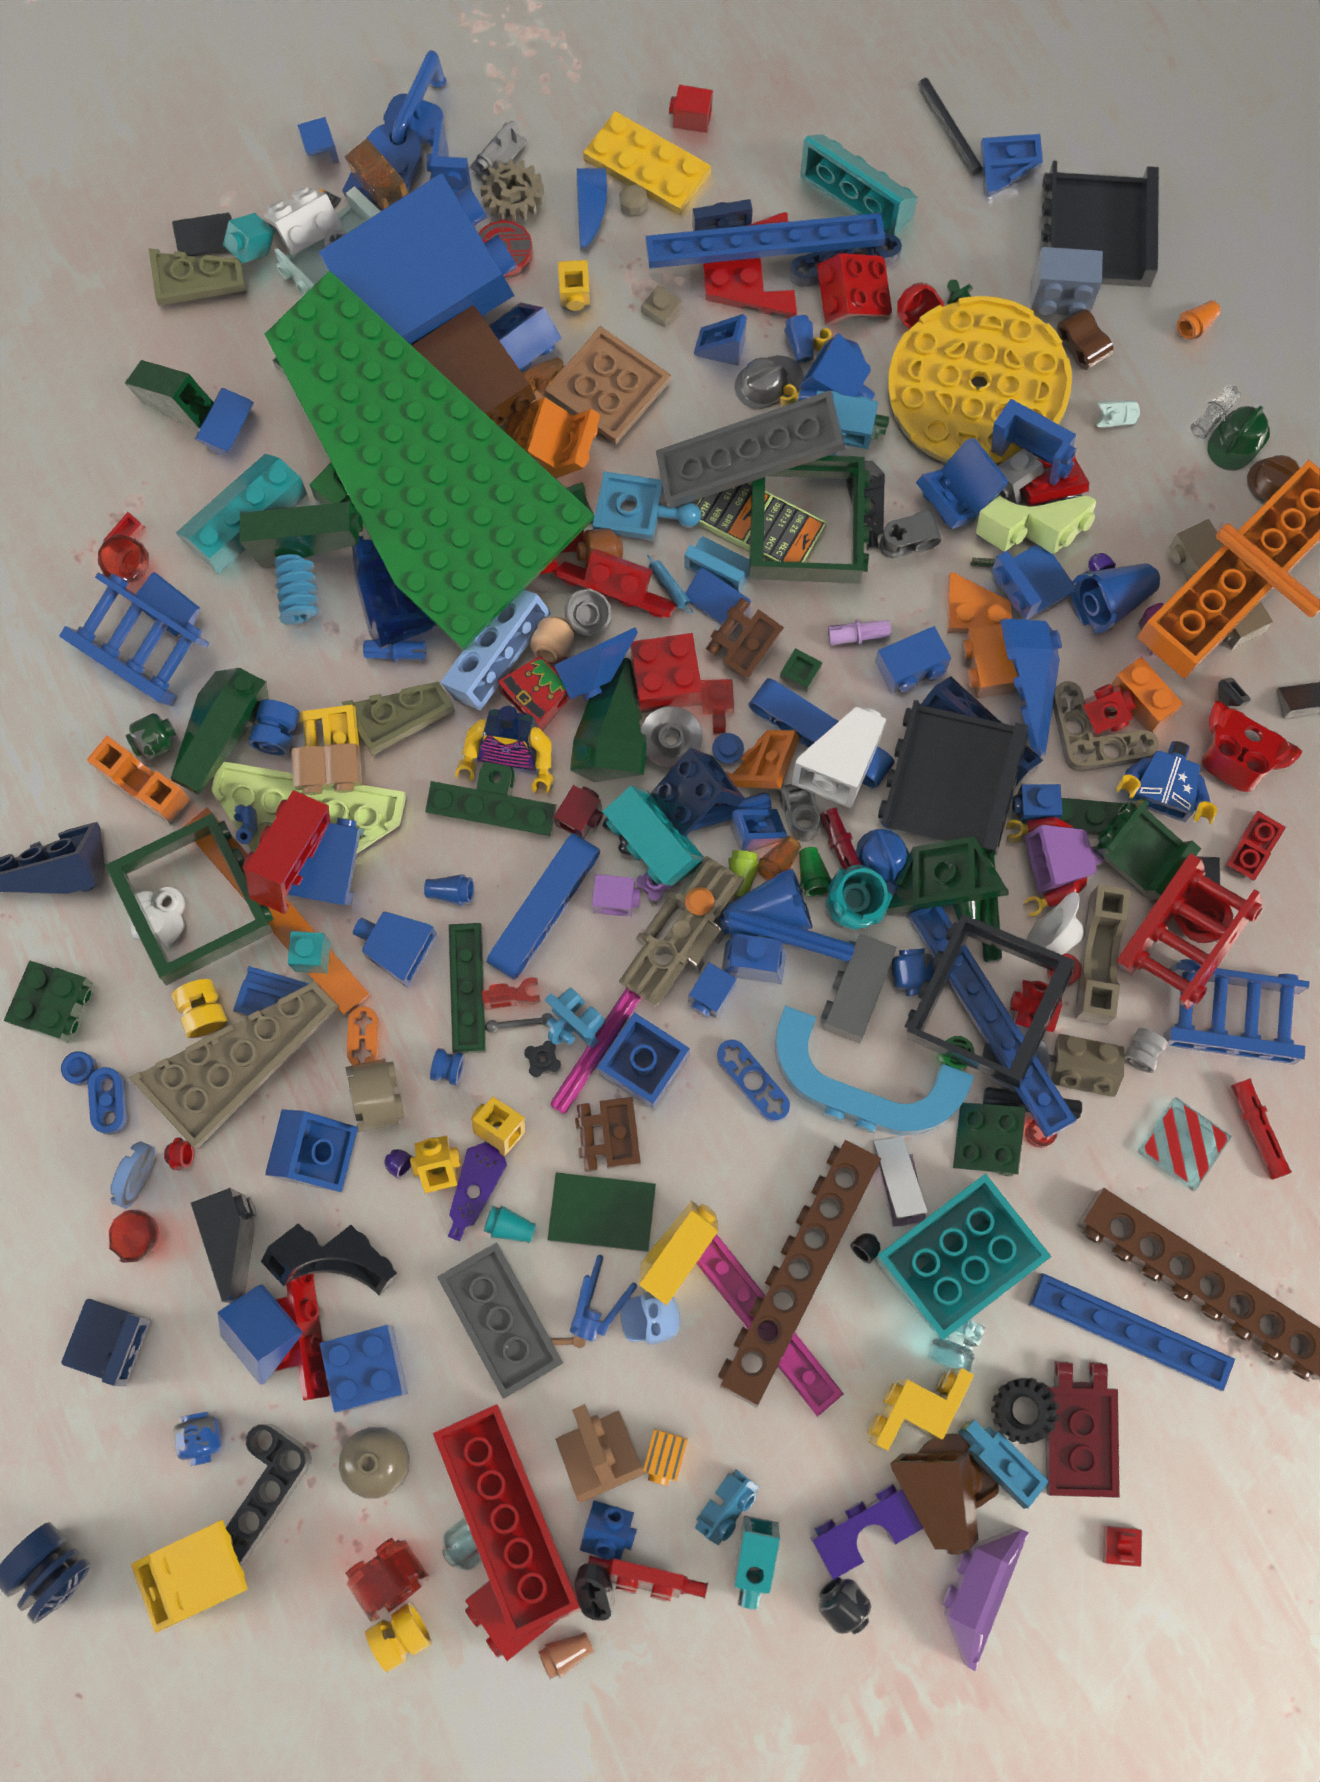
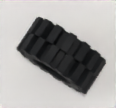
M1019 1378L1007 1382L1006 1385H1002L998 1389L999 1393L994 1395L992 1400L995 1401V1405L991 1407V1413H995L996 1418L992 1420L994 1425H999L1001 1428L999 1432L1002 1436L1007 1435L1009 1437L1008 1440L1012 1442L1018 1441L1020 1442L1019 1444H1028L1046 1438L1050 1432H1053L1056 1427L1054 1424L1059 1420V1414H1056L1059 1404L1058 1402L1055 1403L1053 1399L1055 1394L1053 1391L1046 1389L1047 1385L1045 1383H1039L1034 1378ZM1019 1397H1028L1037 1405L1038 1416L1032 1424H1022L1014 1417L1013 1405Z

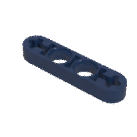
M885 234L884 246L813 252L801 255L792 261L790 279L795 285L800 287L819 284L815 264H819L840 253L854 254L855 252H863L866 255L877 254V256H882L885 259L886 266H889L899 260L902 244L897 236ZM887 246L889 250H893L892 253H888L883 247ZM799 268H804L808 274L804 275L802 271H799Z

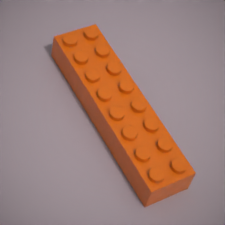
M1310 460L1238 530L1288 573L1320 542V469ZM1223 545L1147 621L1136 638L1185 679L1274 587Z

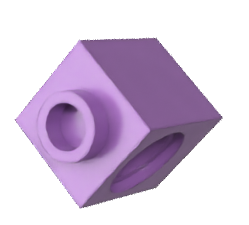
M596 874L592 901L593 914L632 917V909L639 908L640 889L635 888V879Z

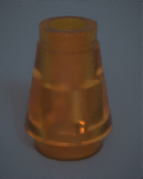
M786 836L759 859V874L768 881L780 872L790 869L798 851L801 849L800 843L795 838Z

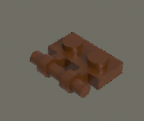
M741 597L735 607L731 606L726 613L728 617L719 630L715 629L710 636L712 640L705 649L714 656H716L722 646L729 651L722 661L749 679L784 630V627L759 609L752 619L748 618L744 614L751 604ZM740 623L745 629L734 643L728 637L736 625Z
M633 1097L599 1101L601 1114L591 1115L589 1103L577 1105L578 1118H575L576 1129L580 1130L581 1148H578L579 1159H583L584 1172L598 1170L596 1157L606 1156L608 1169L641 1165ZM602 1126L604 1144L595 1145L593 1128Z

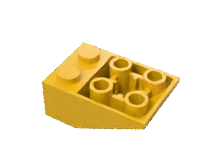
M223 1520L163 1547L131 1564L155 1633L248 1590L244 1571L238 1563L232 1546L231 1536L226 1530Z

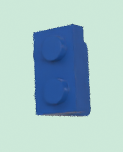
M436 118L435 128H430L429 139L430 147H433L432 153H427L426 159L427 172H431L430 180L442 173L454 193L466 185H469L472 190L467 158L449 157L443 118Z
M975 438L967 439L941 470L922 474L916 481V484L922 490L923 496L933 504L940 513L943 522L949 525L951 529L972 524L979 517L980 511L990 504L1008 483L1005 475Z
M1035 545L1015 557H1012L1008 550L997 556L991 570L995 581L1002 587L1012 606L1019 612L1023 620H1028L1071 596V593L1075 591V585H1072V580L1056 557L1039 545Z

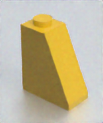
M691 1200L641 1261L639 1285L663 1304L667 1305L718 1233V1220H716L717 1215L705 1204L698 1206Z

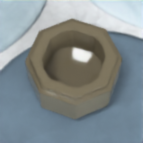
M638 184L626 185L619 193L621 210L630 216L642 214L648 207L646 189Z

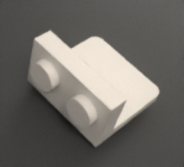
M307 186L294 191L291 194L293 198L284 203L280 200L269 205L266 208L268 212L262 216L265 222L276 227L289 254L292 256L325 238L328 232L339 230L343 227L327 194L313 188L308 189Z

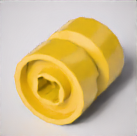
M211 979L195 980L178 987L172 992L171 996L177 1012L184 1014L180 1021L187 1038L203 1037L227 1025L228 1021L222 1005L215 1003L218 999V994Z
M410 1602L391 1614V1621L388 1622L383 1619L365 1631L366 1640L375 1659L387 1673L405 1662L407 1653L416 1655L432 1644L425 1623Z

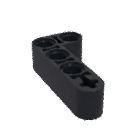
M273 1424L257 1425L246 1436L247 1450L265 1463L267 1467L226 1526V1530L232 1539V1545L236 1544L239 1538L245 1539V1541L239 1542L234 1549L240 1566L249 1559L308 1471L312 1461L310 1450L305 1445ZM264 1430L268 1431L272 1436L271 1447L266 1451L262 1450L257 1442L259 1434ZM291 1450L296 1451L301 1458V1463L296 1470L289 1469L285 1462L286 1456ZM269 1481L276 1482L280 1488L279 1497L275 1501L268 1499L265 1494V1487ZM248 1512L255 1513L259 1518V1526L254 1532L248 1530L244 1523Z

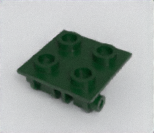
M963 1102L960 1106L953 1168L996 1172L1007 1177H1013V1174L1019 1175L1026 1108Z

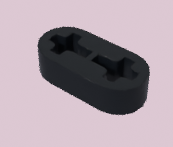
M586 1563L578 1568L574 1583L576 1596L582 1609L581 1612L592 1620L605 1621L611 1617L615 1602L609 1573L605 1568L597 1564Z

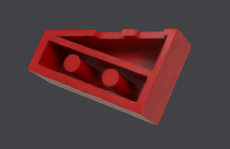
M295 790L292 791L287 800L283 799L276 810L274 822L271 826L267 825L260 836L258 848L255 852L251 851L247 855L243 864L249 898L284 915L286 914L290 906L286 904V897L293 884L299 887L303 877L298 875L307 858H313L330 823L329 805Z

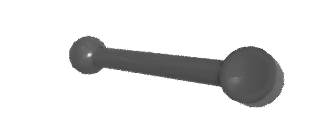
M545 1013L541 1018L505 1022L489 1020L485 1027L490 1033L496 1032L497 1029L536 1024L549 1027L547 1021L553 1015Z

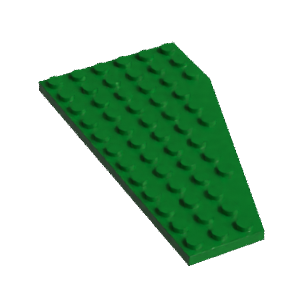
M330 270L264 334L355 509L361 514L363 524L396 587L462 650L595 518L594 514Z

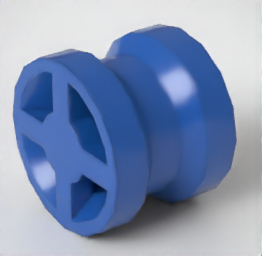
M438 1048L432 1061L430 1080L439 1081L443 1079L447 1080L450 1085L457 1086L462 1074L465 1055L459 1052L454 1055L448 1054L445 1049Z

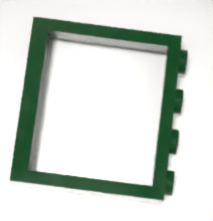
M829 455L769 475L776 477L852 479L851 564L763 561L765 477L752 481L749 579L860 584L863 572H868L869 554L864 553V544L869 542L870 531L869 525H864V516L869 515L870 497H864V488H869L870 484L869 470H865V457Z
M213 813L105 865L159 978L166 986L273 933L269 924L270 921L274 920L272 913L268 907L260 905L249 898L246 876L241 868L245 860L238 847L232 850L228 840L233 838L225 821L223 820L218 823ZM212 833L255 920L170 962L127 874Z

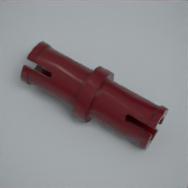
M837 807L826 810V814L824 812L820 813V820L830 840L827 844L830 849H834L841 867L847 869L854 865H862L851 842L853 837L850 832L847 833Z

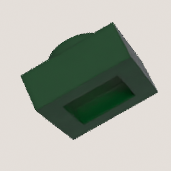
M795 648L782 669L779 678L807 692L822 668L823 662Z

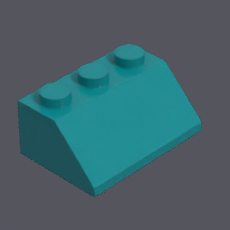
M629 786L602 811L609 819L606 821L607 826L617 836L622 834L629 843L626 846L628 851L637 860L642 858L649 867L646 870L648 875L658 885L661 883L668 886L677 884L694 873L705 858L687 836L679 834L678 830L675 829L647 790Z

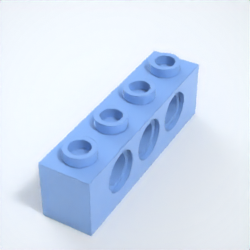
M524 589L462 651L440 682L456 701L479 711L482 710L497 689L498 681L508 674L530 643L539 621L549 617L551 614L538 594Z

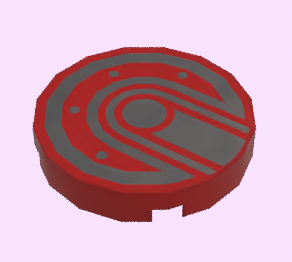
M500 220L489 223L478 233L484 243L499 235L512 256L517 268L504 277L520 273L522 268L530 263L533 246L530 234L523 226L514 221Z

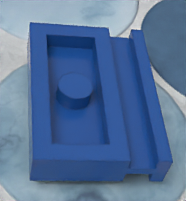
M248 966V973L245 980H243L233 1011L248 1017V1015L277 1003L279 999L310 983Z

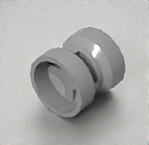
M1138 1028L1133 1037L1135 1043L1133 1047L1127 1049L1124 1060L1136 1069L1147 1073H1154L1158 1065L1157 1058L1159 1054L1165 1051L1168 1041L1151 1030Z

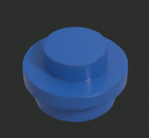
M724 733L714 740L712 752L720 763L734 764L741 759L744 753V744L737 735Z

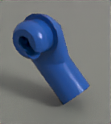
M239 804L234 810L236 814L233 817L236 821L243 822V824L236 833V839L242 844H247L258 832L257 814L251 805Z

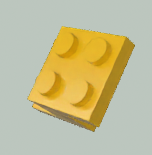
M963 1368L951 1369L948 1373L944 1372L935 1389L940 1392L939 1396L909 1379L899 1380L895 1384L891 1383L883 1398V1402L887 1403L883 1414H876L868 1428L867 1433L872 1435L869 1443L882 1450L889 1451L903 1422L932 1438L943 1440L974 1374Z

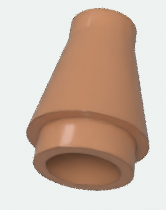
M583 1632L577 1636L545 1644L546 1648L538 1652L549 1679L556 1676L560 1679L585 1657L594 1653V1650L586 1632Z

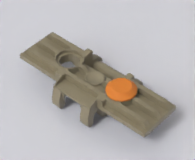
M706 855L681 893L675 894L672 891H668L665 895L667 900L646 930L637 935L636 940L643 947L622 975L619 983L657 1007L687 963L692 965L695 971L700 972L705 965L702 959L705 952L713 941L720 943L725 936L722 928L715 922L744 882V878ZM678 907L683 912L665 938L659 941L656 939V936ZM655 954H670L673 956L672 960L665 965L658 964L654 960Z

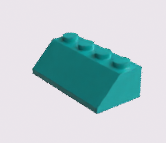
M823 134L808 135L804 139L800 177L857 215L881 213L884 233L896 236L914 215L918 197L909 188L902 187L890 179L886 173L876 170L867 164L862 157L855 156L843 148L839 142L831 140Z
M265 453L176 532V535L209 567L219 574L246 550L240 543V513L293 508L307 495L301 477L283 460Z

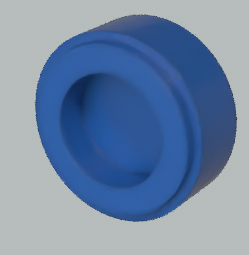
M82 1051L70 1053L64 1058L61 1065V1073L64 1079L78 1086L88 1084L89 1077L97 1070L95 1059Z

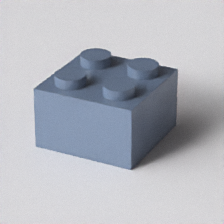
M1042 247L1031 279L1030 309L1034 313L1042 315L1062 314L1071 316L1084 309L1091 312L1102 284L1103 251Z

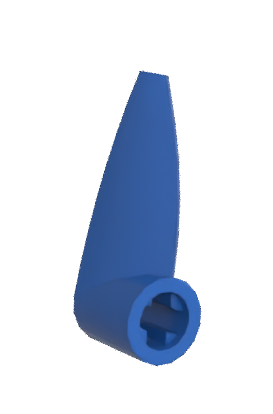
M577 168L580 249L588 247L597 233L604 215L607 197L606 168Z

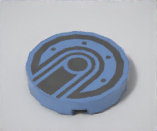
M142 1141L131 1146V1150L135 1152L131 1157L125 1156L121 1160L111 1184V1194L115 1195V1197L113 1196L110 1199L111 1203L125 1209L130 1207L139 1197L154 1164L155 1148Z

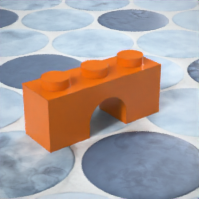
M107 735L87 758L88 763L99 774L170 825L190 802V798L182 788L158 771L153 772L130 751Z

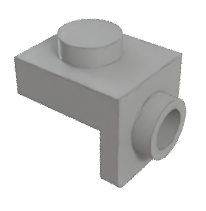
M1025 448L997 466L1008 481L1007 486L1001 491L1000 495L1003 498L1008 497L1017 504L1022 501L1019 489L1044 473L1043 464Z

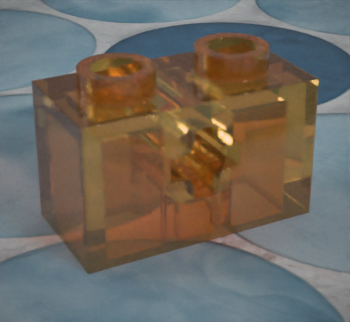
M368 138L344 156L352 175L383 210L409 194L402 177Z

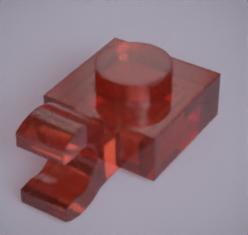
M701 680L702 713L712 714L713 734L726 733L725 713H734L733 680Z
M534 977L526 978L518 988L509 987L506 983L489 986V990L482 991L485 1009L493 1010L519 1006L518 1004L539 1003L541 1001L539 995L529 996L526 993L530 986L539 985L538 979Z

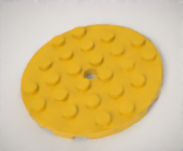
M991 296L959 298L958 302L943 307L939 305L922 315L919 321L909 331L904 333L897 344L890 363L888 376L889 402L893 415L902 432L917 448L932 458L947 463L967 439L975 438L997 466L1022 450V448L1011 443L1002 457L991 452L994 422L1009 400L1013 399L1059 425L1066 412L1072 386L1070 360L1067 358L1062 346L1061 338L1049 323L1045 324L1028 307L1008 299ZM981 376L988 383L984 387L976 389L971 380Z

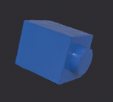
M709 962L688 995V1002L692 1004L691 1009L703 1017L707 1018L710 1014L716 1018L736 987L737 978Z

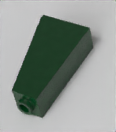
M350 502L240 513V543L262 568L275 566L274 561L280 555L295 554L306 558L359 544V532L363 531L362 516L356 512Z

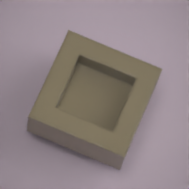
M658 285L641 305V313L665 328L681 309L682 300Z

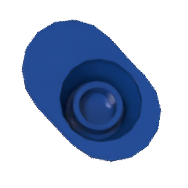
M886 829L871 830L858 841L856 854L863 866L874 870L883 877L887 885V891L892 894L893 898L898 888L895 882L900 872L906 867L909 851L901 837L893 831Z

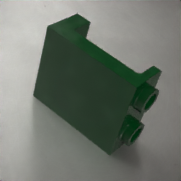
M1145 799L1129 800L1118 810V818L1114 824L1106 827L1098 837L1100 842L1093 851L1149 900L1159 899L1189 854L1197 856L1202 848L1193 840L1183 842L1146 809L1149 803Z

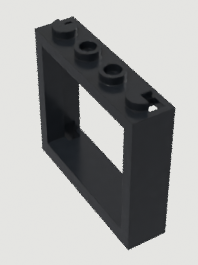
M962 914L959 922H954L948 930L946 940L949 943L945 951H939L934 959L932 969L935 972L931 981L925 980L918 994L921 1002L917 1010L911 1009L908 1014V1019L904 1026L908 1028L906 1031L908 1040L1020 1089L1074 972L1075 960ZM968 936L1054 972L1010 1069L924 1032L925 1026Z

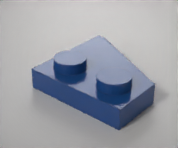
M1040 134L982 138L980 146L985 197L994 195L1041 167L1043 157Z

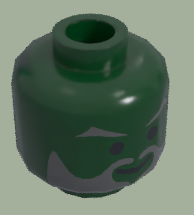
M152 713L131 723L129 734H126V738L137 757L143 756L146 760H151L170 751L173 748L171 737L177 734L168 718L162 720L159 715Z

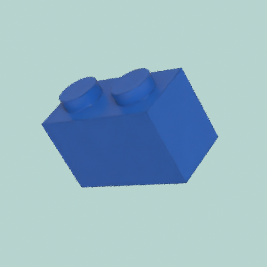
M933 626L878 650L875 663L892 694L899 690L907 692L915 688L918 682L926 678L934 680L946 673L951 656L937 629Z

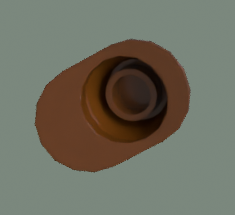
M1285 455L1265 458L1257 461L1250 467L1247 474V484L1255 495L1268 501L1300 467L1294 459Z

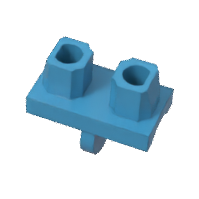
M570 987L558 998L550 993L544 999L552 1007V1012L559 1018L557 1021L554 1017H551L547 1021V1025L551 1028L548 1032V1039L553 1044H560L563 1041L568 1045L572 1044L575 1041V1037L571 1034L572 1031L591 1048L599 1042L595 1034L606 1021L592 1006L578 1018L574 1013L585 1002L575 990Z

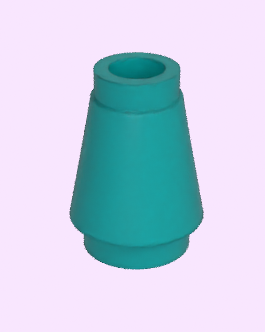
M492 1205L483 1231L490 1233L491 1238L530 1243L536 1224L503 1205L500 1208Z

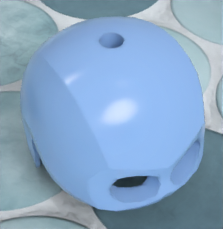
M646 1292L629 1298L621 1309L622 1328L629 1341H646L647 1344L652 1345L668 1341L678 1334L680 1316L674 1297L665 1305L652 1294Z

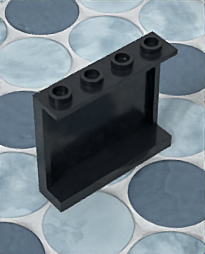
M1053 161L1049 173H1044L1042 191H1047V198H1044L1042 203L1041 215L1046 217V224L1042 226L1041 242L1046 243L1045 247L1103 251L1102 284L1151 287L1158 272L1159 167L1147 166L1143 178L1059 173L1057 172V161Z
M914 700L912 709L907 708L904 714L903 727H907L904 739L899 738L896 744L894 754L898 758L896 769H890L886 788H890L887 800H882L878 813V818L882 819L881 824L885 829L939 842L975 836L985 853L997 855L1029 735V726L1015 722V726L922 706L918 700Z

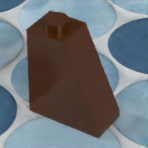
M901 1453L891 1462V1469L934 1549L947 1550V1553L952 1555L967 1553L979 1540L969 1453Z

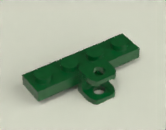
M485 762L480 769L476 789L431 781L425 812L551 836L557 804L512 796L515 782L514 769L506 765ZM499 771L501 774V779L499 782L495 783L493 780L494 773Z

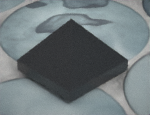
M1232 677L1222 679L1218 683L1219 702L1224 703L1226 706H1242L1251 701V698Z

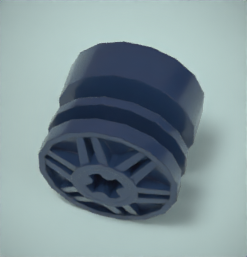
M51 1522L41 1525L29 1534L0 1563V1590L7 1597L15 1595L22 1589L26 1590L20 1598L17 1608L23 1611L31 1607L27 1618L33 1624L38 1623L65 1604L77 1591L81 1582L92 1568V1564L86 1558L75 1563L79 1557V1551L76 1548L69 1550L60 1557L58 1556L66 1543V1538Z

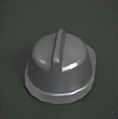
M781 355L768 358L761 357L754 359L740 371L735 380L734 389L737 398L742 404L750 408H763L779 402L781 396L791 397V395H785L783 392V388L787 384L795 386L798 392L804 374L800 365L790 357Z

